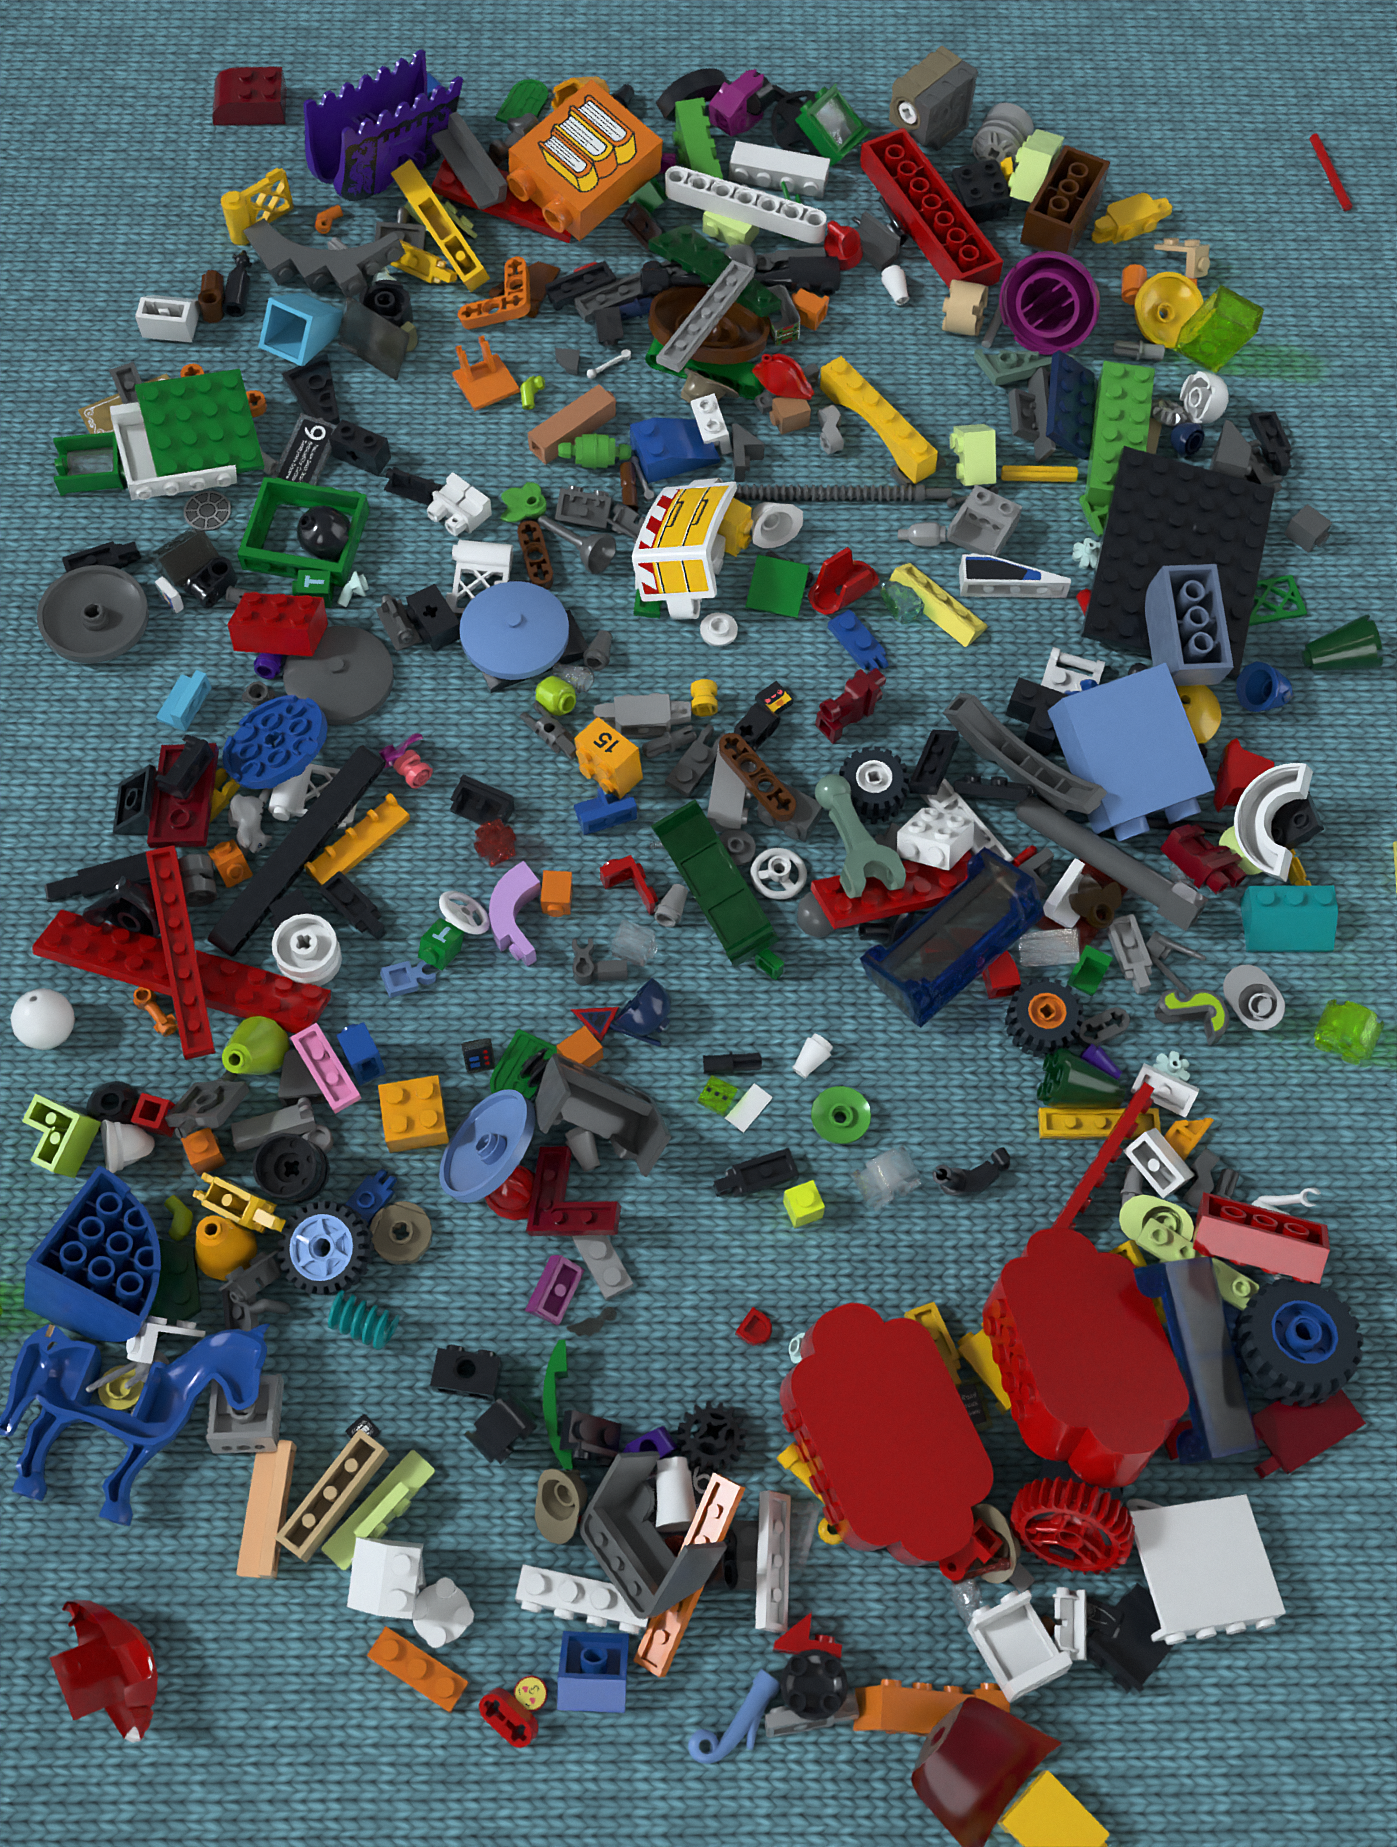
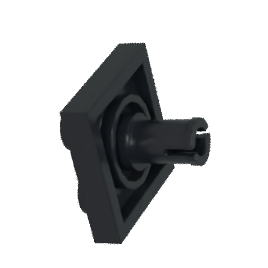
M1309 790L1307 799H1294L1283 804L1276 811L1271 821V834L1274 842L1287 848L1289 851L1303 842L1310 841L1314 835L1324 830Z

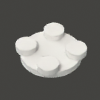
M441 1578L436 1584L428 1586L418 1595L412 1620L418 1634L431 1647L440 1648L444 1644L455 1641L465 1632L474 1620V1612L470 1608V1603L464 1592L455 1586L451 1579Z

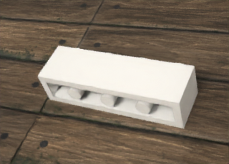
M736 141L729 164V180L782 190L781 182L784 181L788 192L823 198L829 176L830 159Z

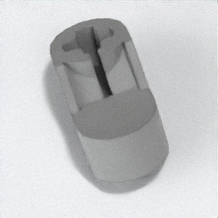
M834 405L818 410V420L822 427L820 445L828 455L842 450L844 442L839 431L841 414Z

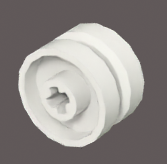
M312 914L295 915L285 920L274 933L272 939L273 956L283 976L290 978L293 982L320 987L331 981L338 973L342 963L341 947L330 923L320 916Z

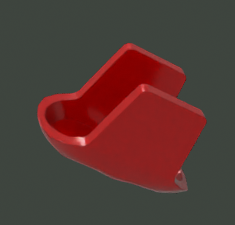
M846 547L823 562L817 581L810 588L808 594L809 602L821 614L835 613L852 604L877 586L879 577L875 570L867 563L858 560L853 561L852 551L849 547ZM843 585L841 592L838 596L836 594L835 589L838 586Z
M1237 738L1231 740L1224 747L1221 754L1213 796V804L1218 814L1224 806H1237L1241 795L1248 785L1265 771L1274 768L1273 761L1244 750Z

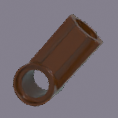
M207 270L202 275L201 292L198 294L202 318L208 323H217L224 318L222 306L225 279L224 275L219 274L216 270Z

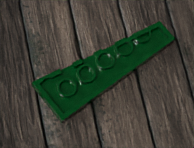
M688 224L649 239L648 248L669 262L677 261L682 265V270L687 273L695 272L701 276L700 281L707 285L714 284L732 261ZM752 278L735 302L762 318L781 309L782 300L755 278Z

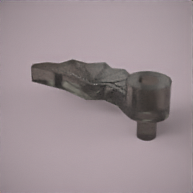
M606 1307L598 1317H588L580 1323L567 1326L566 1329L570 1332H575L578 1337L583 1335L591 1337L594 1333L600 1332L605 1320L614 1321L617 1317V1312L612 1307Z

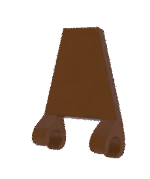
M540 261L528 267L531 307L526 316L530 318L537 317L541 304L547 296L545 284L555 281L561 272V268ZM505 281L491 288L489 296L492 298L503 296L505 293ZM522 284L516 285L512 290L522 287Z

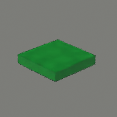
M757 554L745 607L798 619L810 566Z

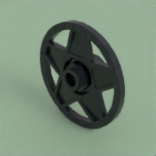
M809 90L792 92L783 97L775 106L771 117V132L774 140L782 150L817 157L822 156L795 121L802 114L800 107L788 104V102L803 97L807 98L802 106L810 99L814 102L817 100L814 96L817 92ZM827 103L826 106L831 110L834 117L820 114V110L816 115L829 133L836 132L833 138L838 142L842 130V120L830 104ZM777 115L787 124L780 135L776 126ZM802 142L809 152L798 151L789 146Z

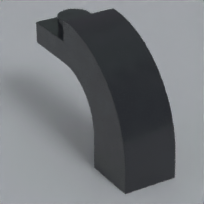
M705 68L695 70L674 81L656 101V105L664 119L675 123L676 102L703 97L705 102L711 101L719 92L724 82L729 85L733 82L729 81L723 71L719 69Z

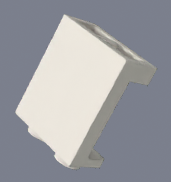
M1017 1590L1007 1594L1000 1600L1001 1604L992 1609L989 1605L981 1607L972 1614L973 1619L967 1628L1009 1703L1067 1673L1073 1663L1066 1650L1062 1653H1059L1030 1604L1032 1595L1029 1590L1021 1594Z

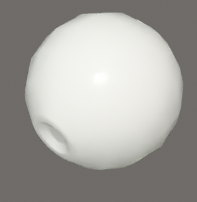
M46 988L34 989L22 995L15 1003L10 1017L14 1035L20 1042L28 1047L39 1050L52 1049L61 1045L70 1036L75 1023L74 1011L67 998L57 991Z

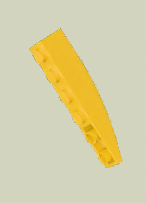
M411 159L390 174L470 293L490 280V276Z

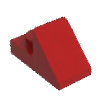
M812 1612L773 1644V1652L797 1655L802 1651L817 1649L828 1652L839 1660L841 1659L842 1644L835 1643V1637L815 1635V1640H809Z

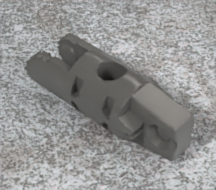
M537 700L532 704L536 712L542 715L537 722L526 712L520 715V718L556 754L562 751L571 761L577 757L576 746L571 742L574 736Z

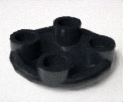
M817 1649L802 1651L790 1657L783 1670L780 1683L782 1697L788 1708L800 1718L810 1721L828 1719L837 1713L845 1702L848 1691L847 1675L839 1659L828 1652Z

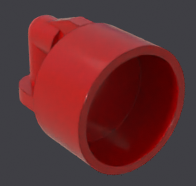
M830 221L827 224L828 234L824 240L826 256H838L840 270L852 269L859 264L863 257L860 235L852 227L841 226L836 221Z

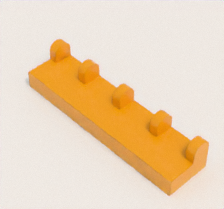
M391 793L385 796L386 800L375 810L370 809L366 812L367 816L356 826L347 828L345 830L346 834L332 846L327 845L324 848V853L312 863L308 861L304 865L307 874L320 886L339 871L343 875L348 873L410 820L409 814L397 803L396 798Z

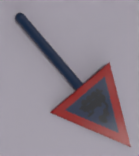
M619 1007L570 1009L600 1043H602L608 1029H612L660 1047L662 1044L660 1041L648 1036L639 1037L631 1035L620 1026L613 1024L612 1021Z

